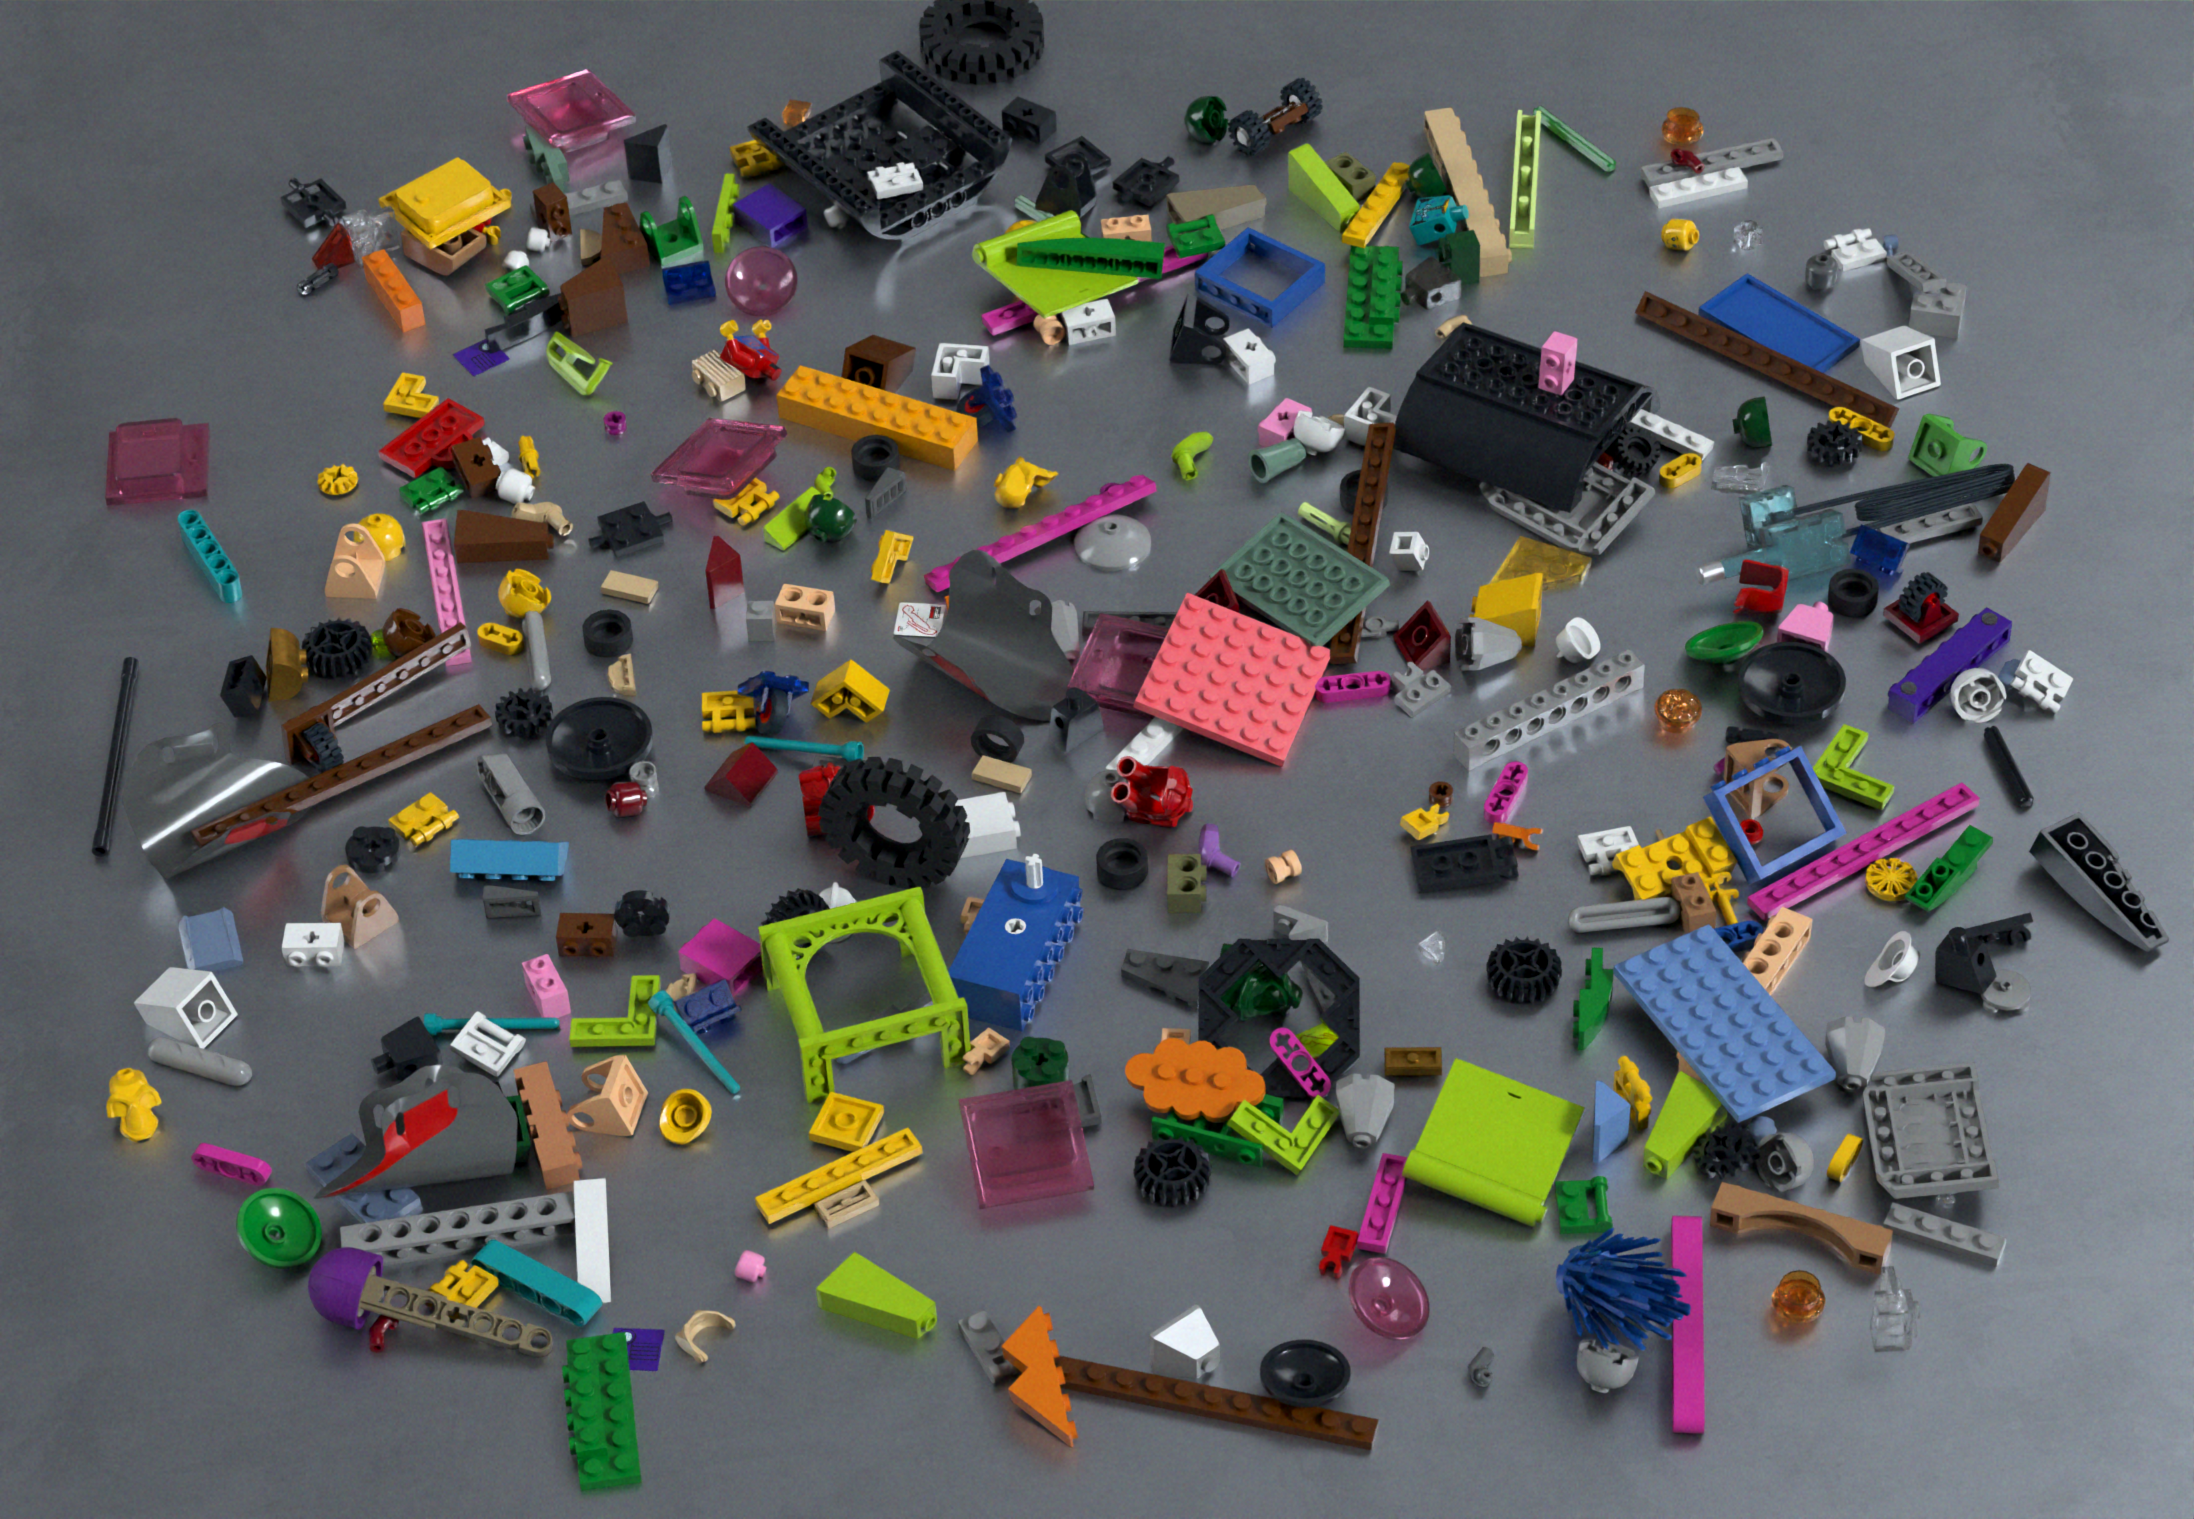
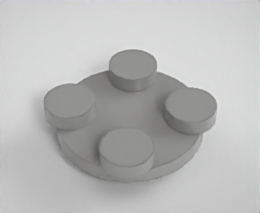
M1995 971L1997 977L1984 994H1981L1984 1000L1983 1008L1992 1013L1997 1012L1999 1009L2014 1010L2019 1013L2026 1012L2029 1009L2031 987L2027 979L2014 971Z

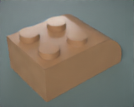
M472 228L431 250L407 229L400 233L404 255L441 275H450L486 247V235Z

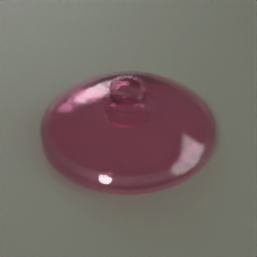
M767 246L752 247L738 254L730 263L725 275V288L730 301L740 311L752 316L762 317L780 312L792 301L798 286L797 272L790 258L780 250ZM765 284L767 285V288L765 290H760L759 286Z
M1386 1257L1367 1259L1355 1268L1349 1280V1298L1356 1315L1367 1328L1386 1339L1407 1340L1417 1335L1425 1327L1430 1312L1429 1299L1423 1284L1409 1268L1396 1260Z

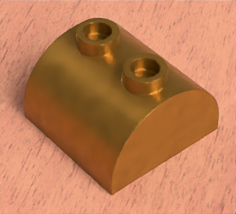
M270 628L265 665L268 702L294 697L301 690L303 683L308 681V667H301V665H306V649H300L299 641L293 633L281 628Z

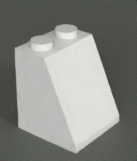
M1901 326L1861 339L1864 363L1895 399L1898 400L1941 385L1934 338L1907 326Z
M169 967L134 1002L146 1024L183 1043L203 1049L238 1015L214 974L210 971Z

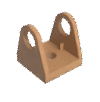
M1780 739L1742 742L1727 746L1723 780L1728 784L1733 781L1731 776L1745 768L1748 773L1755 770L1753 764L1766 757H1768L1769 761L1776 759L1766 755L1765 750L1767 748L1780 747L1783 749L1789 746L1791 749V746ZM1785 764L1730 792L1750 819L1761 816L1787 795L1789 789L1787 779L1775 773ZM1776 781L1783 788L1778 792H1768L1763 789V783Z
M340 865L329 873L324 887L321 908L322 921L324 923H341L344 940L351 947L357 949L399 922L397 912L385 897L378 891H371L350 866ZM347 872L346 881L341 886L333 888L335 878L339 874Z

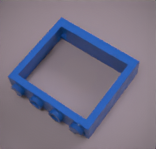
M1249 227L1195 271V291L1271 328L1277 325L1325 283V263ZM1250 250L1302 276L1276 299L1270 301L1219 275Z
M1787 746L1774 753L1776 759L1769 761L1768 757L1756 762L1753 764L1755 770L1748 773L1745 768L1731 776L1732 782L1726 784L1722 780L1710 787L1713 792L1703 796L1749 885L1847 834L1801 746L1793 750ZM1789 762L1825 832L1761 865L1725 795Z

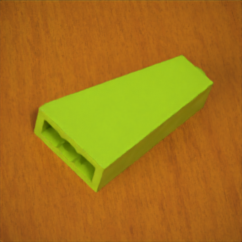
M1308 143L1288 152L1289 190L1340 233L1345 231L1359 212L1358 202Z
M1682 1071L1677 1074L1644 1147L1643 1166L1653 1174H1658L1667 1180L1694 1152L1693 1149L1699 1147L1697 1140L1706 1139L1705 1132L1709 1131L1712 1133L1715 1127L1727 1117L1726 1108L1707 1085Z
M855 1251L816 1288L817 1304L820 1309L915 1339H919L926 1331L932 1330L937 1322L936 1302Z

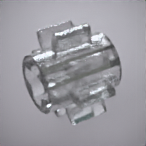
M1745 220L1741 222L1740 227L1735 226L1734 243H1739L1741 249L1753 250L1757 244L1762 245L1763 227L1758 228V224L1755 221Z

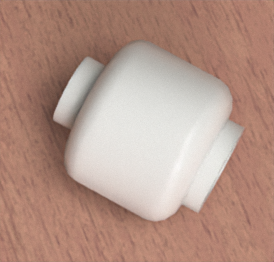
M514 468L509 469L507 472L502 471L495 486L501 499L515 505L518 502L523 503L525 500L530 501L535 491V487L532 486L531 476Z

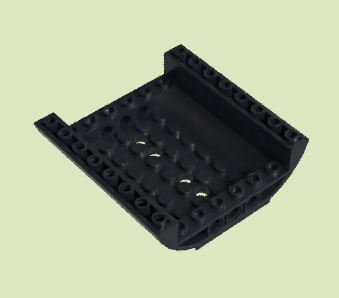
M898 50L879 59L880 83L786 131H782L766 117L747 126V130L752 138L872 235L888 240L898 239L901 242L978 203L977 199L988 189L1002 169L1012 143V137ZM930 125L958 146L959 154L948 161L949 164L955 167L954 172H950V175L946 174L942 169H936L923 177L920 175L923 182V190L890 198L877 199L871 186V181H868L867 172L874 171L876 167L883 166L888 168L896 166V163L903 162L893 155L892 147L903 141L897 136L898 131L902 128L910 134H915Z
M1463 322L1416 372V377L1407 391L1394 424L1396 431L1393 449L1464 474L1470 478L1486 482L1492 486L1508 490L1514 494L1530 498L1536 502L1552 506L1561 511L1571 513L1582 500L1583 480L1586 472L1641 409L1656 414L1660 409V399L1653 387L1578 361L1575 362L1574 380L1562 395L1540 389L1538 384L1541 348Z

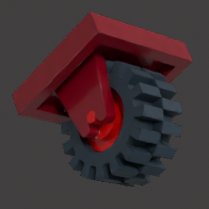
M1923 572L1920 576L1916 575L1914 581L1910 580L1908 582L1909 586L1907 588L1904 587L1902 590L1904 594H1901L1897 601L1886 606L1883 612L1884 617L1918 644L1958 622L1959 613L1945 603V599H1943L1948 594L1946 592L1948 590L1946 585L1930 572Z

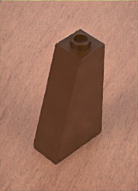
M2029 463L2025 465L1980 533L1978 554L1999 563L2003 561L2044 513L2051 472Z
M457 510L454 538L457 563L549 560V550L554 549V536L549 534L547 523Z

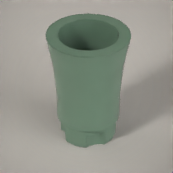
M1292 438L1265 448L1251 450L1248 454V465L1253 476L1260 483H1266L1276 475L1303 461L1306 458V451L1299 439Z

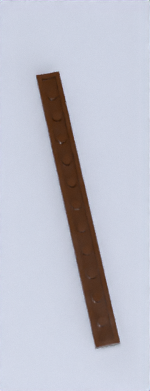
M1647 291L1644 292L1635 311V314L1835 407L1847 408L1888 428H1891L1900 409Z
M1394 422L1369 424L1347 553L1372 568L1396 431ZM1366 607L1332 637L1330 648L1331 664L1357 663Z
M480 704L475 705L191 830L192 838L199 848H202L222 836L236 824L250 821L272 812H290L292 815L493 726L491 717ZM270 816L266 818L265 823L271 824L278 821V819Z
M1060 1355L1054 1358L1055 1366H1062L1066 1384L1060 1385V1388L1371 1451L1379 1427V1419L1319 1407H1294L1282 1403L1275 1398Z

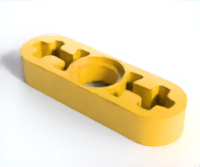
M1835 407L1829 411L1828 420L1832 424L1840 420L1842 425L1850 423V429L1857 427L1866 428V431H1858L1857 433L1862 434V444L1878 451H1888L1893 448L1895 433L1892 429L1844 407Z

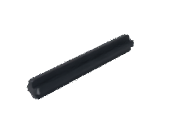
M1996 726L1986 727L1984 729V737L2019 806L2022 808L2031 807L2034 797L1999 729Z

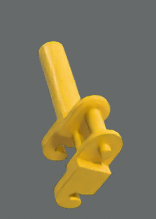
M1731 873L1711 874L1710 878L1702 879L1711 900L1718 902L1727 925L1738 923L1729 902L1731 895H1733L1734 899L1738 898V890H1724L1719 887L1723 883L1724 878L1727 882L1732 879ZM1710 888H1716V890L1710 891Z

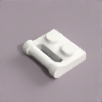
M477 1011L450 1044V1051L498 1077L514 1055L523 1048L526 1038L519 1034L513 1035L485 1019L486 1015ZM477 1030H484L485 1032L505 1042L506 1044H508V1046L505 1047L501 1045L500 1043L494 1041L493 1039L487 1037L486 1035L480 1033Z

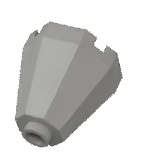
M1063 600L1052 601V635L1072 666L1080 657L1077 611L1073 603L1068 602V605H1066ZM1041 605L1034 610L1035 615L1041 613Z
M1478 617L1460 618L1458 624H1463L1462 629H1457L1455 633V656L1457 661L1463 660L1464 665L1459 666L1461 671L1480 670L1516 657L1517 652H1520L1522 642L1515 630Z
M1845 1016L1827 1023L1826 1049L1832 1067L1836 1071L1837 1083L1847 1090L1855 1091L1867 1086L1883 1050L1885 1028L1870 1018H1861V1023L1853 1022L1854 1017Z
M1351 1074L1337 1080L1336 1103L1347 1141L1355 1147L1367 1148L1377 1143L1394 1106V1084L1378 1075H1369V1080L1361 1079L1362 1074Z

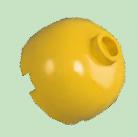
M382 513L371 514L362 518L358 523L369 531L383 553L385 561H390L401 553L400 549L403 546L405 547V537L401 524L392 516ZM354 531L353 541H363V535Z
M515 569L514 572L508 571L502 579L498 590V597L507 615L523 619L528 611H537L541 614L551 601L549 589L546 586L543 590L539 585L541 580L532 573L522 569Z

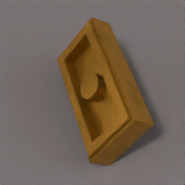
M1384 1047L1385 1076L1442 1075L1441 1047Z

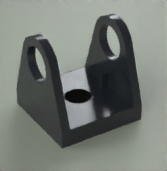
M1072 152L1063 159L1061 165L1054 166L1048 172L1036 199V210L1056 214L1072 210L1081 218L1096 205L1097 193L1090 163L1086 156L1078 152ZM1077 158L1083 163L1084 172L1081 175H1075L1068 167L1070 159ZM1058 171L1055 179L1053 180L1054 173Z
M1187 294L1173 328L1169 361L1179 364L1215 365L1223 362L1226 358V347L1212 336L1223 335L1229 330V317L1201 298ZM1211 317H1218L1225 324L1219 329H1214L1206 324V320ZM1207 346H1214L1221 351V354L1218 357L1211 358L1205 356L1202 350Z

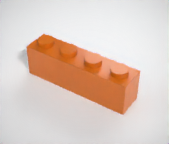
M383 249L363 256L362 261L366 280L404 333L426 325L422 302L386 251Z

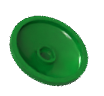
M1750 621L1718 625L1691 637L1685 644V650L1687 655L1699 661L1722 663L1723 665L1732 664L1738 658L1749 653L1760 642L1764 634L1763 628L1759 623Z
M281 1188L259 1190L244 1201L237 1214L236 1230L242 1246L251 1257L271 1268L292 1269L307 1263L320 1246L322 1228L317 1213L304 1198L289 1190ZM269 1235L274 1236L276 1240L272 1239Z

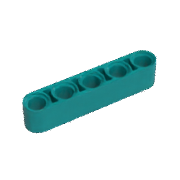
M196 510L181 512L177 520L182 540L220 600L225 603L239 601L243 593L238 572L211 530Z
M490 1239L471 1260L472 1267L476 1265L496 1276L499 1286L575 1326L584 1327L603 1305L601 1298L593 1290L495 1239Z

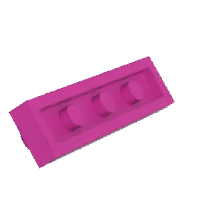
M1382 1153L1358 1236L1357 1249L1386 1254L1407 1178L1403 1177L1402 1173L1408 1157Z

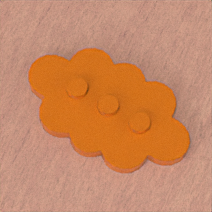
M1168 1038L1156 1046L1153 1054H1137L1129 1059L1125 1066V1075L1128 1083L1133 1088L1144 1091V1101L1151 1111L1156 1113L1174 1111L1176 1115L1185 1120H1193L1202 1115L1208 1121L1222 1123L1232 1117L1237 1110V1106L1239 1107L1244 1099L1255 1106L1263 1100L1266 1094L1263 1077L1255 1071L1247 1070L1246 1058L1239 1049L1224 1047L1217 1050L1215 1046L1207 1041H1196L1188 1045L1181 1039Z

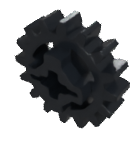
M1827 420V425L1819 422L1817 428L1812 427L1807 435V451L1812 452V458L1819 456L1820 463L1825 460L1828 461L1829 465H1832L1833 462L1842 465L1844 460L1851 463L1852 457L1858 458L1859 452L1862 451V434H1857V428L1850 429V423L1842 425L1840 420L1833 424L1830 420Z
M522 688L518 689V693L509 691V697L501 696V703H496L495 717L499 728H505L506 734L515 731L516 737L521 732H525L526 737L530 735V731L538 734L540 733L539 727L547 728V721H552V702L549 701L548 695L543 696L541 690L533 693V688H529L527 692H523Z
M1727 1123L1724 1129L1716 1126L1714 1132L1706 1131L1707 1138L1698 1139L1699 1147L1693 1149L1695 1153L1693 1158L1703 1175L1707 1173L1711 1179L1718 1174L1719 1178L1723 1179L1725 1174L1729 1173L1731 1177H1734L1735 1171H1745L1743 1166L1745 1163H1753L1751 1156L1757 1154L1755 1149L1757 1143L1748 1128L1743 1129L1741 1124H1737L1732 1128L1731 1124Z

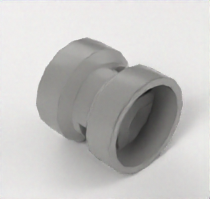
M647 761L635 763L630 769L631 781L638 783L641 790L646 791L647 799L654 797L659 791L655 765Z

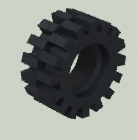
M1632 427L1630 430L1626 429L1611 447V456H1614L1612 459L1613 464L1618 462L1619 464L1616 468L1618 470L1621 468L1625 469L1623 472L1625 475L1631 472V477H1635L1637 474L1639 477L1645 473L1647 474L1657 463L1661 452H1658L1660 445H1655L1658 440L1655 437L1651 439L1652 433L1649 431L1647 434H1644L1643 428H1640L1638 431L1636 427ZM1628 446L1638 448L1643 454V459L1634 457L1629 452Z

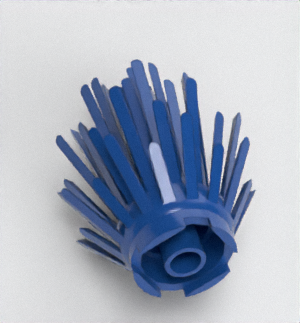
M1611 1228L1593 1242L1589 1240L1585 1245L1576 1246L1568 1251L1570 1254L1565 1259L1563 1265H1558L1556 1271L1557 1289L1560 1294L1564 1295L1568 1314L1572 1311L1575 1326L1580 1336H1582L1583 1331L1577 1309L1587 1331L1593 1335L1594 1330L1605 1349L1609 1350L1608 1343L1598 1326L1609 1342L1620 1345L1618 1339L1599 1316L1598 1312H1600L1637 1348L1646 1350V1347L1642 1344L1641 1337L1648 1339V1336L1625 1320L1624 1317H1627L1644 1330L1652 1331L1662 1338L1670 1340L1672 1338L1670 1334L1650 1324L1649 1321L1651 1320L1663 1327H1667L1674 1319L1681 1320L1684 1315H1690V1304L1673 1298L1683 1297L1679 1294L1681 1287L1677 1284L1678 1281L1663 1278V1275L1686 1277L1687 1275L1677 1268H1659L1665 1265L1661 1261L1645 1260L1646 1258L1661 1257L1662 1253L1659 1251L1617 1256V1253L1656 1244L1661 1239H1648L1647 1237L1633 1240L1635 1237L1624 1239V1237L1621 1238L1623 1234H1617L1602 1242L1613 1233L1614 1228Z

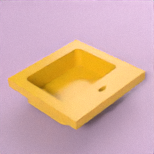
M459 157L378 199L381 208L430 250L511 207L508 198Z

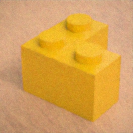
M850 659L817 682L810 704L829 719L848 708L867 723L884 711L890 689Z

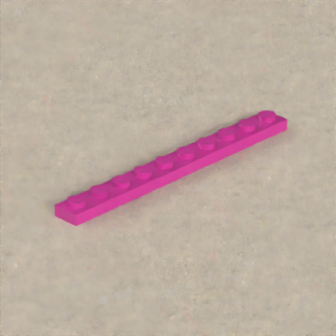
M1173 245L1164 248L1162 274L1207 258L1208 252L1179 259ZM1136 277L1138 279V283L1150 279ZM1020 300L982 314L981 317L984 326L994 336L1034 321L1038 313Z
M1143 474L1133 476L1129 481L1121 485L1111 486L1108 491L1090 496L1082 503L1068 506L1058 514L1046 516L1042 521L1034 525L1025 526L1019 532L1003 536L997 542L988 546H981L977 550L987 552L1001 564L1156 492L1155 482ZM961 556L957 557L954 562L936 567L932 572L925 574L926 585L937 593L949 588L950 570Z
M1961 782L1748 896L1747 905L1766 921L1772 915H1777L1782 907L1787 909L1974 809L1979 806L1980 798Z

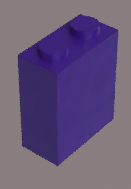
M770 183L733 204L735 223L771 249L808 227L806 208Z

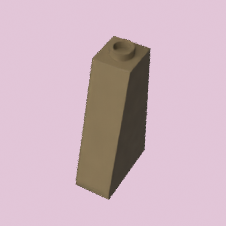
M1255 184L1178 192L1166 195L1167 214L1175 225L1203 219L1206 215L1213 214L1219 230L1265 217V206H1267L1265 194L1261 193ZM1207 228L1198 229V230H1194V231H1189V232H1185V233H1190V232H1195V231H1199V230H1204V229H1207Z

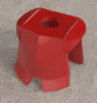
M1747 559L1743 560L1739 583L1771 586L1774 590L1766 591L1753 587L1740 589L1734 606L1741 607L1734 610L1733 613L1737 614L1743 611L1781 613L1788 582V568Z

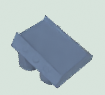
M222 906L221 910L190 917L184 915L178 923L187 969L214 972L241 966L244 963L232 911Z

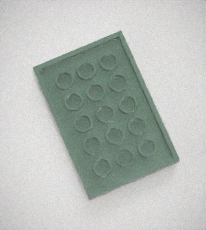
M1282 511L1209 575L1211 579L1220 569L1225 570L1236 599L1284 630L1305 639L1311 646L1316 647L1323 646L1390 586L1388 577Z

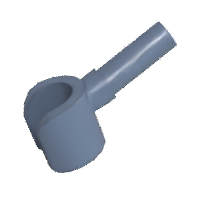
M1896 234L1884 236L1882 247L1887 252L1886 256L1893 255L1892 249H1897L1899 245Z

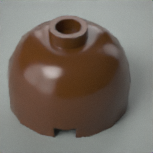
M397 608L395 612L393 611L383 625L382 636L389 653L395 657H402L435 638V632L428 623L424 626L419 622L421 617L408 609Z

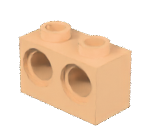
M783 584L774 604L776 623L821 631L827 630L835 612L833 591Z

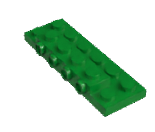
M1351 245L1343 347L1393 349L1394 323H1399L1400 308L1395 307H1400L1401 292L1397 291H1401L1402 277L1398 276H1402L1403 261H1399V247L1366 246L1361 248Z
M621 1332L566 1340L568 1365H562L564 1383L570 1384L569 1389H564L566 1407H572V1412L566 1413L568 1431H574V1437H569L570 1454L577 1455L581 1491L642 1483L626 1333Z

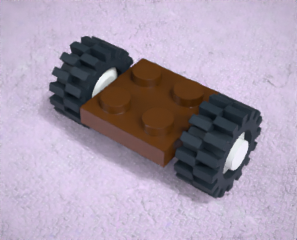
M1297 78L1281 90L1280 93L1282 95L1280 99L1283 100L1282 106H1277L1260 118H1258V113L1255 112L1253 114L1252 110H1246L1231 119L1228 123V126H1230L1228 132L1231 133L1229 135L1230 139H1234V146H1238L1237 150L1239 152L1243 150L1245 156H1254L1270 145L1271 138L1268 136L1281 133L1285 130V125H1291L1296 122L1304 124L1321 114L1323 109L1321 105L1322 99L1318 98L1320 93L1315 91L1316 87L1314 85L1310 86L1311 82L1309 80L1305 81V78Z

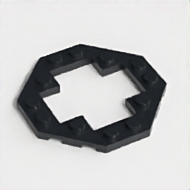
M1238 939L1198 978V1041L1210 1042L1217 1050L1228 1047L1220 1037L1239 1020V1017L1220 998L1258 961L1278 980L1300 961L1338 998L1319 1017V1020L1338 1039L1315 1060L1328 1076L1332 1087L1360 1059V978L1320 939ZM1278 1058L1260 1074L1265 1082L1267 1095L1279 1098H1310ZM1313 1069L1307 1076L1313 1084L1311 1090L1313 1092L1318 1090L1321 1093L1324 1091V1082H1316L1312 1077V1073L1316 1072Z

